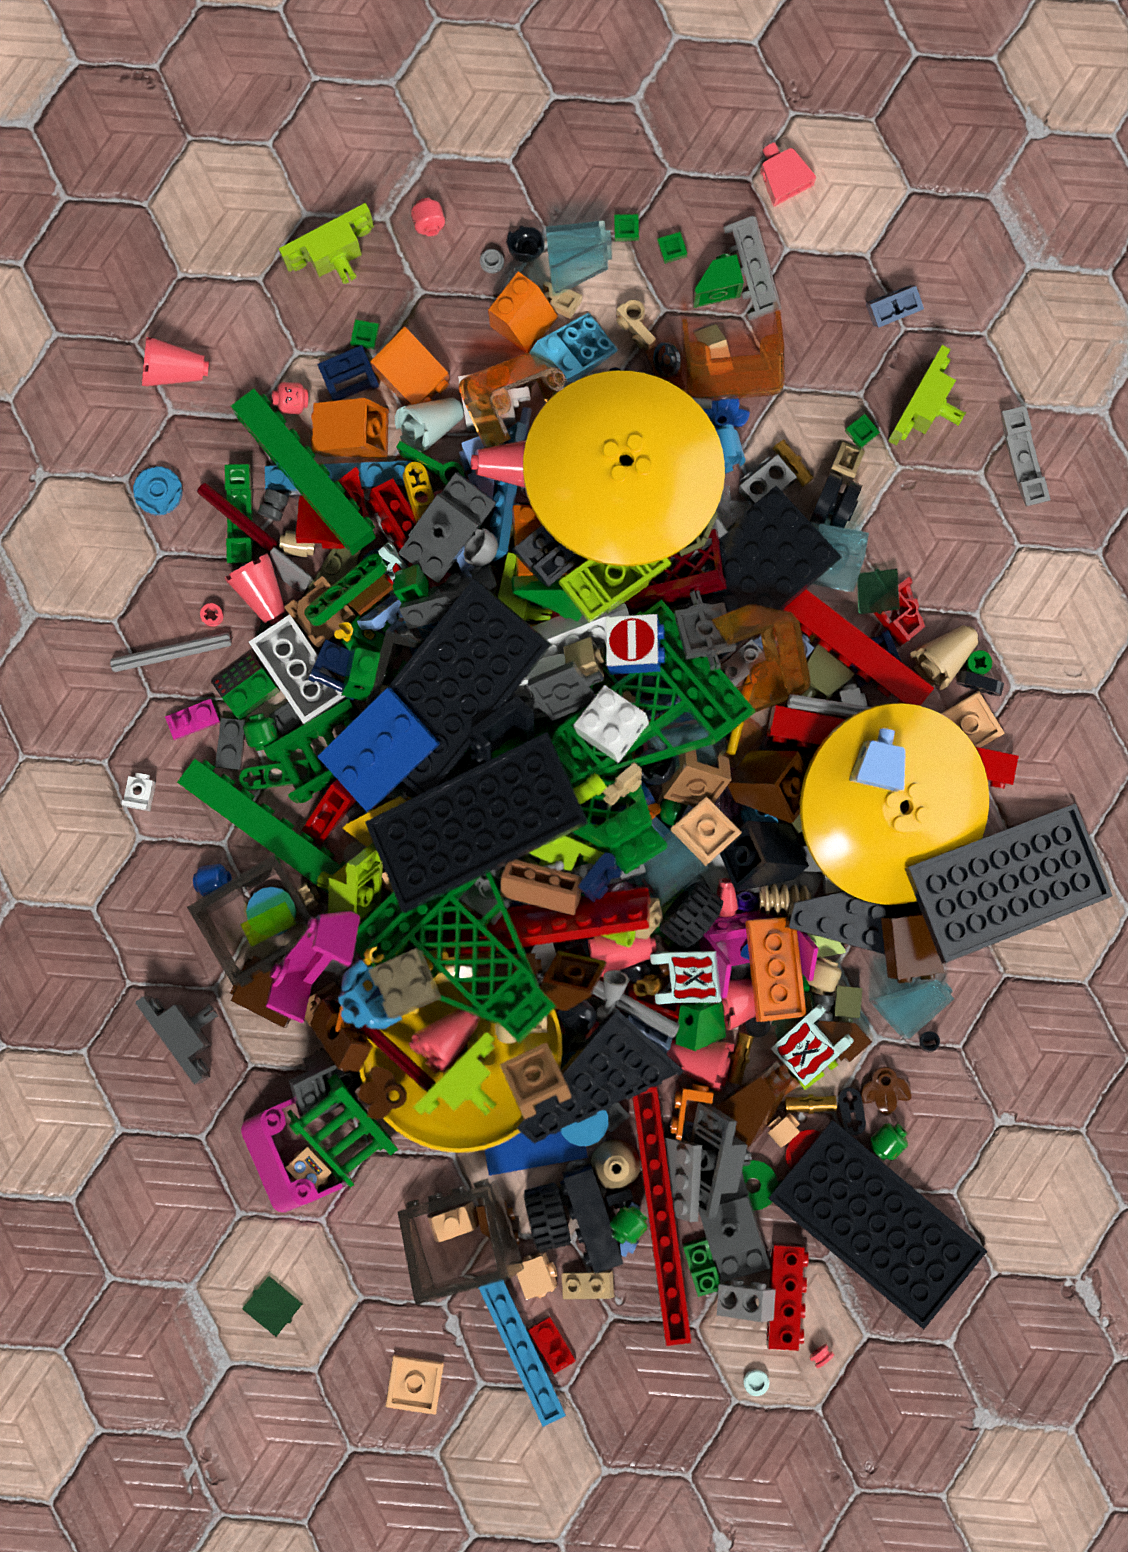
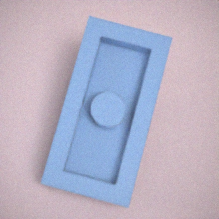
M391 595L357 621L361 630L372 629L377 631L386 625L385 622L387 620L391 625L398 624L399 621L396 618V614L398 613V616L403 618L399 609L400 600L396 595Z

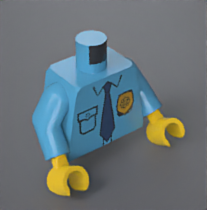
M377 947L367 949L364 954L365 958L363 960L359 959L343 975L342 992L338 997V1001L343 1007L341 1017L347 1023L353 1022L358 1028L366 1024L369 1028L385 1029L402 1020L401 1017L397 1019L388 1018L382 1003L385 1001L379 986H375L369 972L372 966L367 967L370 963L382 961L383 954L378 955L375 959L372 957V952ZM419 1009L414 1010L413 1012H410L408 1014H405V1016H412L415 1013H417Z

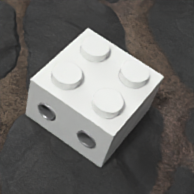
M604 686L574 724V727L580 737L619 763L647 727L649 721L646 713Z

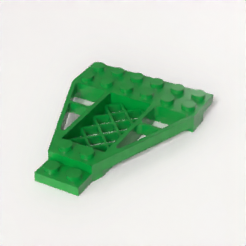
M662 600L645 613L640 611L636 614H657L659 623L664 624L665 638L660 639V648L665 650V663H661V672L629 673L622 680L618 681L613 674L610 675L607 668V654L605 655V663H602L603 672L615 684L610 688L622 698L625 691L637 692L636 701L631 704L639 709L652 710L651 722H649L620 761L653 736H657L668 749L620 764L605 753L597 752L595 746H593L592 751L582 737L577 734L574 724L588 708L586 706L584 709L570 713L551 739L573 788L581 781L584 783L595 772L600 778H604L625 771L633 763L640 767L715 744L755 713L752 705L720 668L717 670L716 668L714 670L710 669L708 657L686 659L674 614ZM646 675L657 676L656 687H643V677ZM661 679L669 689L660 688ZM598 682L593 685H590L592 690L595 689ZM641 692L655 693L653 704H641ZM659 694L672 695L671 706L657 705ZM677 697L680 702L675 705ZM656 711H667L655 720ZM684 712H689L708 734V737L673 747L661 733V730ZM598 757L606 759L601 762Z
M596 685L593 692L597 696L601 689ZM569 714L553 721L548 716L534 719L535 738L547 732L552 739ZM517 735L491 753V759L525 742ZM584 740L585 743L593 751V745ZM470 747L466 752V755L473 762V760L471 759L472 752ZM632 754L626 757V761L633 760ZM598 757L601 762L606 759ZM619 774L606 777L607 779L601 780L608 787L616 782ZM641 784L636 791L629 792L624 797H619L615 804L626 805V809L622 812L611 811L612 805L610 806L609 804L608 810L593 809L594 801L605 802L603 800L606 796L605 794L595 795L588 799L591 800L590 808L582 807L585 815H588L587 820L589 824L573 831V833L593 843L599 851L611 853L616 859V864L625 874H628L667 849V842L652 826V818ZM592 816L606 818L605 823L602 825L591 824Z
M492 872L487 873L486 876L498 903L480 920L476 919L460 903V897L480 878L478 877L407 913L401 911L393 892L358 927L354 950L362 959L365 958V951L377 947V949L372 952L373 959L380 954L384 955L382 961L370 963L369 966L374 968L405 954L412 946H416L433 963L431 970L433 978L439 973H443L473 1005L469 1007L442 995L439 1001L502 1026L518 1043L556 1007L540 990ZM500 911L519 953V959H516L487 930V924ZM456 912V924L443 925L444 913ZM461 912L473 924H461ZM456 929L455 942H443V930ZM461 929H473V942H461ZM428 930H438V943H425V933ZM478 930L490 941H478ZM478 946H491V959H478ZM496 946L508 957L507 959H496ZM443 947H455V960H442ZM460 947H473V959L460 960ZM426 948H437V959ZM508 963V977H495V965ZM513 963L519 968L514 974ZM473 964L472 978H460V965ZM478 964H490V977H477ZM443 965H455L454 976ZM472 982V995L461 983ZM477 982H490V995H477ZM495 982H505L495 992ZM477 1000L487 1001L483 1005H481Z

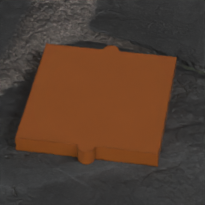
M383 574L347 605L349 608H353L359 615H362L393 589L392 584L386 580L387 577ZM357 579L351 585L356 584L360 579Z

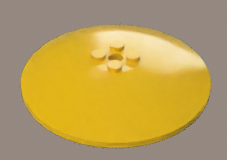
M608 371L589 375L569 384L555 394L541 409L531 426L525 443L523 478L527 497L537 518L545 529L563 546L584 558L602 564L638 566L654 563L676 554L691 544L702 533L713 517L721 498L725 478V462L720 439L714 425L700 405L687 393L670 382L653 375L634 371ZM623 455H628L633 459V464L623 466L619 458Z
M903 703L884 704L865 709L852 715L832 730L816 750L809 763L800 798V818L804 839L812 858L823 874L841 890L854 897L886 905L906 904L917 901L904 868L981 840L989 811V789L985 768L980 755L968 736L955 723L942 714L925 707ZM880 728L895 731L892 745L905 748L904 790L892 791L850 781V776L863 743L870 740L877 741ZM907 800L910 805L909 810L902 814L900 804L902 801Z
M443 948L442 960H455V957L448 958L446 948ZM437 949L430 951V953L437 959ZM491 952L478 953V957L491 956ZM473 954L460 956V960L473 959ZM424 955L428 967L431 971L433 968V963ZM473 964L460 965V978H472ZM443 965L454 976L455 965ZM439 973L434 978L440 995L464 1005H473L443 973ZM472 982L461 983L472 995ZM437 1000L419 1008L418 1012L414 1015H404L401 1017L402 1020L379 1030L437 1083L446 1073L438 1071L435 1074L426 1065L428 1060L421 1053L417 1054L414 1052L409 1043L417 1031L458 1008ZM553 1009L547 1015V1033H529L520 1043L517 1041L503 1043L497 1038L495 1023L482 1018L478 1022V1027L467 1043L468 1051L486 1032L495 1039L492 1043L495 1048L485 1058L481 1055L477 1058L491 1072V1075L481 1084V1089L497 1103L493 1109L486 1102L483 1103L490 1110L486 1116L470 1099L468 1101L465 1100L454 1111L441 1097L437 1100L440 1105L430 1115L426 1112L421 1115L413 1107L428 1092L424 1091L370 1039L368 1040L373 1047L360 1070L362 1082L365 1084L373 1081L371 1076L372 1067H382L393 1073L396 1083L401 1084L406 1089L407 1099L403 1106L392 1109L383 1119L397 1132L419 1145L439 1151L456 1153L474 1152L497 1146L520 1133L513 1125L522 1116L500 1064L547 1042L560 1070L562 1036L555 1010ZM392 1091L389 1095L390 1099L396 1101L399 1098V1093Z

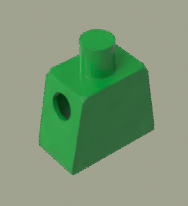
M357 647L351 649L341 696L366 701L374 686L380 653ZM359 685L362 686L363 689L356 688L354 686Z
M683 1003L679 1011V1030L676 1035V1045L696 1051L725 1038L723 1003Z

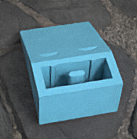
M587 313L538 340L527 357L557 394L563 389L564 382H575L583 378L615 354L618 349L591 314Z

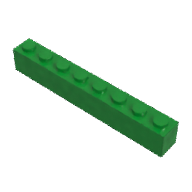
M252 389L231 405L234 415L353 556L376 538L373 532L374 524L367 516L363 518L358 512L360 508L352 498L348 500L344 496L345 490L337 480L333 482L328 477L330 472L323 463L317 464L314 460L316 456L309 446L303 447L299 442L301 438L293 428L288 429L285 426L286 420L278 410L274 412L270 408L272 404L264 393L259 395L255 389Z
M194 759L177 781L178 784L315 885L320 883L317 882V879L322 872L333 875L346 865L344 861L341 864L335 862L332 859L334 854L322 846L319 850L312 845L315 840L306 833L302 832L299 835L292 829L295 825L282 817L281 820H278L272 814L275 811L268 805L262 803L259 806L252 801L255 796L244 788L239 791L233 787L235 781L224 773L221 777L214 773L213 770L216 767L205 759L201 762ZM321 888L322 890H324L326 893L329 894V890L324 889V888Z

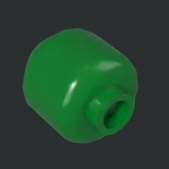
M263 713L249 716L250 721L243 725L247 744L249 747L255 748V751L263 750V748L278 740L274 719L264 717Z
M885 1123L871 1136L872 1145L870 1147L880 1159L884 1161L886 1159L895 1160L908 1147L906 1139L908 1133L898 1123L895 1126Z
M634 1206L630 1208L622 1207L610 1221V1227L614 1231L611 1236L622 1245L625 1242L635 1244L648 1228L645 1222L647 1217Z

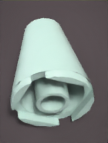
M455 398L403 406L396 411L395 426L396 429H401L403 434L400 436L401 441L422 453L463 419L464 408L462 403Z

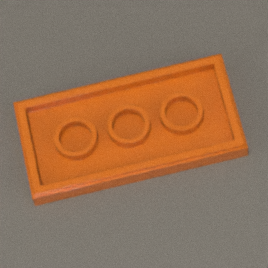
M787 917L745 921L756 1022L806 1016L797 930L785 927Z

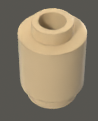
M286 530L285 535L280 536L279 549L284 550V555L314 556L315 543H297L296 531Z

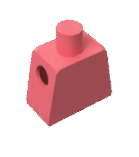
M771 143L763 149V153L768 160L762 163L760 171L773 207L814 186L815 174L793 148H789L781 153L777 145Z

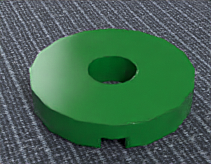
M747 1160L751 1163L748 1166H743L742 1174L745 1184L751 1178L759 1180V1190L756 1192L748 1191L753 1210H762L772 1203L767 1197L778 1185L777 1176L773 1169L764 1162Z

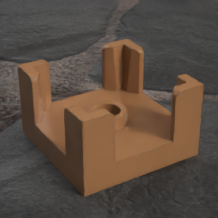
M323 576L313 583L316 587L298 602L292 600L284 607L319 649L322 648L325 640L331 641L335 637V631L341 629L338 626L340 623L349 622L351 624L357 617L348 605H345L322 625L313 626L304 614L306 607L331 587V584ZM337 595L336 597H334V598L332 599V601L338 599V598L340 597V595Z
M696 750L679 754L680 767L669 781L662 784L663 798L695 807L707 796L714 803L731 781L729 758L718 755V768L697 762Z
M547 1042L500 1064L524 1119L536 1114L533 1105L554 1095H557L559 1102L571 1098L567 1084Z

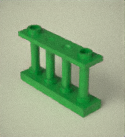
M349 698L263 748L269 759L273 762H281L295 788L294 791L287 795L296 804L309 801L314 793L337 780L330 770L324 771L311 743L312 740L320 736L329 745L335 740L332 733L334 727L339 724H345L347 728L354 721V716L359 711ZM297 749H302L316 775L315 779L306 784H303L289 758L290 753Z
M334 1074L327 1080L332 1088L329 1091L330 1094L300 1118L290 1109L287 1112L291 1120L288 1125L297 1136L302 1134L333 1168L332 1173L340 1183L344 1180L351 1188L355 1184L349 1172L378 1149L380 1151L385 1149L391 1156L398 1148L391 1136L376 1119L367 1116L368 1110ZM342 1101L345 1104V1107H343L344 1111L315 1134L306 1127L336 1102L339 1104ZM356 1117L360 1121L357 1123L358 1126L327 1150L321 1141L350 1118L353 1120ZM370 1133L373 1136L370 1144L345 1164L341 1165L335 1158L362 1135Z

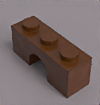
M322 999L310 1022L311 1027L338 1069L359 1072L373 1046L361 1031L342 1028L339 1033L336 1032L341 1004L336 1001Z

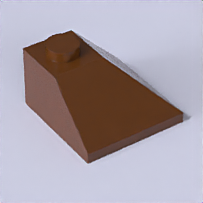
M558 951L541 982V991L556 1005L554 1009L567 1011L591 997L606 967V961Z

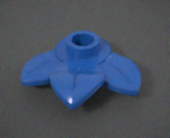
M735 392L724 393L718 400L710 396L704 398L712 399V409L703 410L711 420L715 430H719L720 427L728 424L733 425V428L742 427L748 421L750 412L739 409L740 402Z

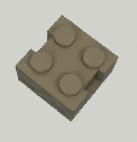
M414 949L369 970L375 986H379L385 1001L382 1003L388 1018L397 1019L442 998L421 950Z

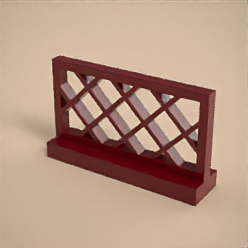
M716 529L711 530L708 539L712 538V545L706 552L700 548L696 550L703 555L696 566L688 562L695 551L684 555L683 558L677 554L672 555L679 560V563L672 572L668 569L664 570L669 575L663 583L657 584L654 582V579L657 577L655 576L649 581L647 587L624 603L631 611H637L652 607L660 600L666 604L690 598V593L695 591V594L696 591H700V595L727 589L726 579L723 577L718 531ZM708 559L714 561L715 570L708 572L701 570ZM684 565L693 569L687 577L680 578L677 576Z

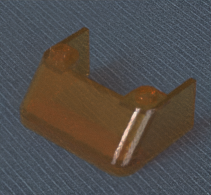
M780 310L775 311L772 326L773 334L767 335L761 340L759 346L760 354L711 359V351L706 343L689 341L687 319H682L681 341L687 394L691 398L712 399V401L779 394L783 390L785 383L784 338Z
M525 353L462 379L459 384V391L484 448L497 446L511 439L501 418V415L509 412L512 406L508 390L536 379L547 403L555 394L563 389L564 382H568L564 373L559 368L535 355Z
M751 604L712 619L713 625L727 645L758 633L761 635L766 660L755 664L749 672L751 682L736 687L755 709V713L788 700L791 694L800 695L808 690L811 680L798 619L793 613Z

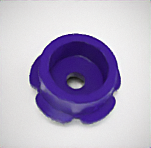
M748 891L736 895L737 911L739 913L755 911L758 904L757 896H753Z

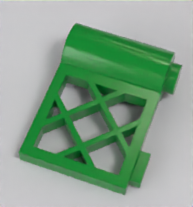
M401 441L396 446L402 457L411 462L421 463L427 471L440 477L445 487L456 472L468 480L459 463L447 462L443 465Z

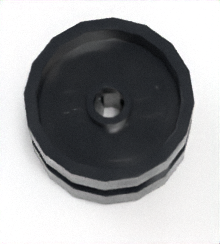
M830 472L809 522L822 526L828 515L831 514L833 516L829 523V531L841 535L847 521H850L858 504L857 498L863 485L851 480L847 483L843 493H840L839 489L843 478L836 473Z

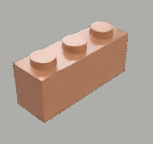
M513 860L506 864L502 874L501 896L574 915L581 898V890L578 888V885L583 880V877Z

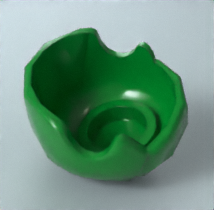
M663 798L660 803V808L662 809L660 817L662 821L670 826H674L680 820L688 805Z

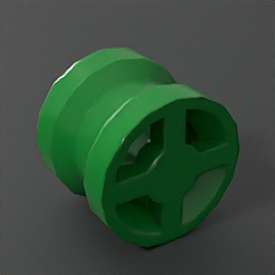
M983 650L974 651L965 661V669L968 672L983 676L990 671L993 663L989 653Z

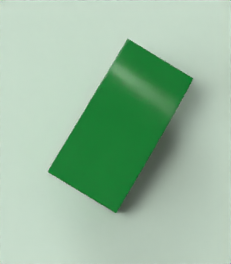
M703 1237L683 1243V1249L697 1296L700 1297L717 1292L720 1281L707 1238Z

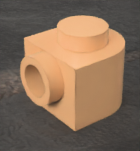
M789 1113L783 1118L778 1116L769 1123L770 1130L767 1133L782 1148L800 1133L796 1128L800 1124Z

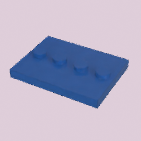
M386 688L317 757L365 811L370 812L440 743L391 688Z
M561 1131L556 1134H550L535 1144L520 1132L497 1146L484 1149L489 1176L588 1158L586 1146H577L570 1143L563 1137Z

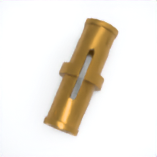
M785 439L772 448L797 476L796 479L801 484V487L806 486L815 478L801 462V456H797Z
M661 973L645 976L642 980H638L637 984H634V992L638 996L657 994L660 990L665 989V986H668L669 980L667 976Z
M739 1032L734 1054L731 1053L730 1056L732 1062L726 1081L742 1085L746 1065L750 1063L749 1054L755 1036Z
M807 1094V1097H785L786 1113L808 1112V1114H814V1112L820 1111L836 1112L837 1109L836 1095L819 1097Z

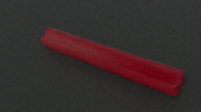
M202 483L197 493L270 553L273 548L277 547V541L208 484Z
M366 1024L358 1028L424 1091L429 1092L436 1084L424 1070L379 1029L369 1028Z

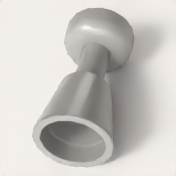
M611 970L604 974V997L606 998V1003L596 1010V1021L600 1024L613 1008L617 1009L615 1007L616 1001L620 1000L629 982V978L623 972Z

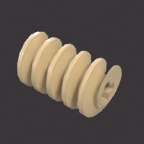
M772 884L770 890H768L767 885L761 886L758 900L759 914L761 909L764 908L766 915H769L771 909L774 908L777 916L780 915L782 909H785L786 916H788L790 904L810 899L811 893L808 892L806 885L801 887L800 892L796 885H792L790 891H788L786 884L781 886L780 891H778L776 884Z

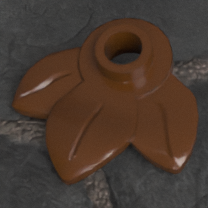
M887 1066L877 1068L872 1075V1080L866 1083L861 1091L862 1102L865 1104L875 1102L879 1111L885 1116H889L895 1111L898 1100L909 1101L912 1095L906 1080L897 1077L895 1071ZM884 1076L889 1077L887 1083H881V1079Z
M372 1067L371 1076L373 1081L357 1088L356 1094L363 1102L370 1105L367 1116L373 1119H381L386 1117L392 1109H397L404 1105L407 1099V1092L401 1084L396 1083L392 1072L382 1067ZM392 1091L399 1093V1098L396 1101H392L389 1097Z

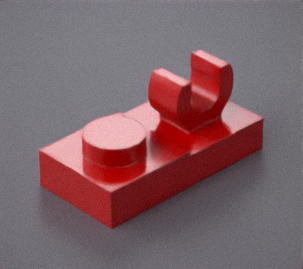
M551 1316L528 1329L554 1374L576 1362L575 1357Z

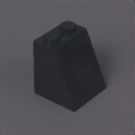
M747 821L739 828L742 833L720 853L736 891L794 880L809 867L791 824Z

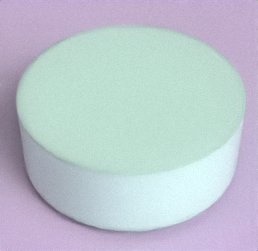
M752 1369L745 1374L743 1385L750 1395L761 1396L769 1388V1379L762 1370Z

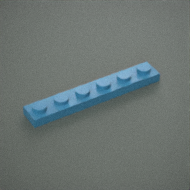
M517 422L510 429H506L502 438L504 444L523 441L526 425ZM496 480V484H498L497 492L493 498L497 504L494 506V512L489 522L490 532L495 536L498 543L497 554L493 558V562H496L508 552L512 525V507L515 505L517 491L516 485Z
M411 461L324 465L330 472L328 477L333 482L338 481L354 467H357L362 489L375 488L392 478L398 487H405L402 474L405 467ZM265 466V491L266 489L277 492L298 491L277 466Z
M502 1275L478 1285L542 1427L565 1417V1411Z

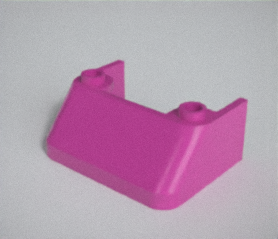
M772 908L769 915H766L765 909H762L760 914L757 910L735 914L732 917H718L709 930L699 939L701 951H716L722 998H727L731 966L750 963V960L740 956L743 947L748 943L745 921L787 917L785 909L781 910L779 916L776 915L775 909ZM797 931L801 971L808 981H813L818 947L807 933Z
M352 911L321 914L316 918L312 917L306 926V931L280 964L276 963L270 972L272 981L266 1007L303 1023L311 986L331 960L334 959L350 966L360 915Z
M294 1098L248 1118L241 1127L242 1136L273 1208L278 1212L291 1211L340 1190L347 1185L345 1181H342L318 1192L314 1183L309 1179L303 1178L291 1183L272 1135L284 1129L286 1116L283 1108L295 1104Z

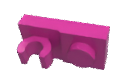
M212 699L165 716L173 740L183 738L220 723Z

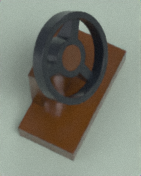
M664 342L645 351L653 376L666 380L681 390L685 389L681 377L680 354L675 345L670 342Z

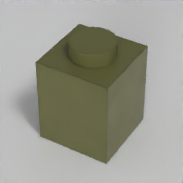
M836 987L832 1013L833 1016H838V1021L853 1023V1018H860L862 988Z

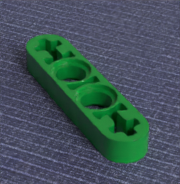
M372 554L366 557L306 607L304 614L313 626H319L334 616L386 572L387 564L379 554ZM360 579L356 584L351 585L355 580ZM341 594L338 599L332 601L334 597Z
M307 759L292 761L294 767L299 765L306 767L307 774L301 779L303 783H308L316 778V775L311 778L312 770ZM281 763L249 767L244 769L239 776L240 784L249 791L293 785ZM279 769L282 771V779L279 782L270 781L269 773L271 770ZM265 770L264 779L266 784L262 785V780H255L252 786L245 782V778L249 777V773L258 777L262 776L260 771Z

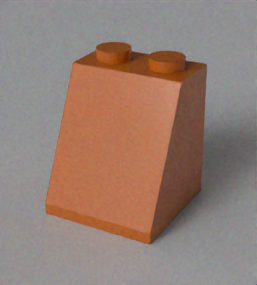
M519 271L488 309L490 327L526 354H529L535 343L543 338L558 318V315L538 285Z
M405 326L370 361L375 376L406 405L432 401L431 398L437 392L439 394L442 393L449 385V373Z
M366 398L313 403L311 415L313 423L311 446L313 452L324 457H388L389 409Z

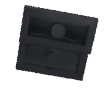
M543 525L539 526L511 549L527 569L547 587L583 558L558 542Z

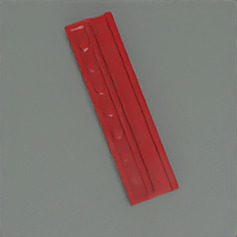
M648 887L607 892L601 899L597 898L594 903L585 896H581L574 915L532 904L508 907L507 910L522 947L649 929V903L651 900ZM471 912L476 919L480 920L483 918L476 912ZM461 914V924H473L464 914ZM452 915L450 918L451 924H456V915ZM503 915L494 926L491 923L487 924V930L506 949L516 948ZM456 929L449 930L447 942H455ZM461 929V942H473V929ZM478 930V941H490ZM478 946V953L491 952V946ZM446 947L448 958L455 957V947ZM460 947V956L473 954V947Z

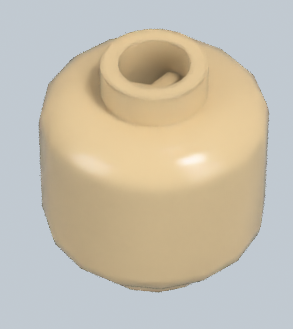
M824 957L816 960L813 981L807 980L808 984L812 986L810 991L823 996L826 992H834L842 975V971L838 967L839 963Z

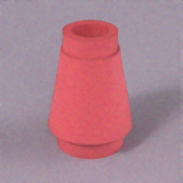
M730 878L719 879L716 895L724 901L719 916L732 917L738 909L735 888Z

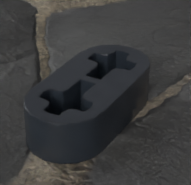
M959 671L956 684L993 696H1001L1004 688V683L968 671Z
M846 1087L838 1094L842 1126L849 1134L859 1135L866 1127L861 1095L856 1089ZM846 1092L856 1096V1100L852 1101V1110H849L847 1102H843V1098L847 1096ZM850 1113H854L855 1119L861 1122V1125L857 1126L856 1131H853L852 1127L847 1126V1123L851 1122Z

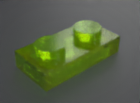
M283 902L240 925L251 947L297 923L287 903Z

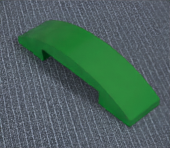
M225 465L227 501L253 522L250 465ZM227 518V563L251 562L253 539Z

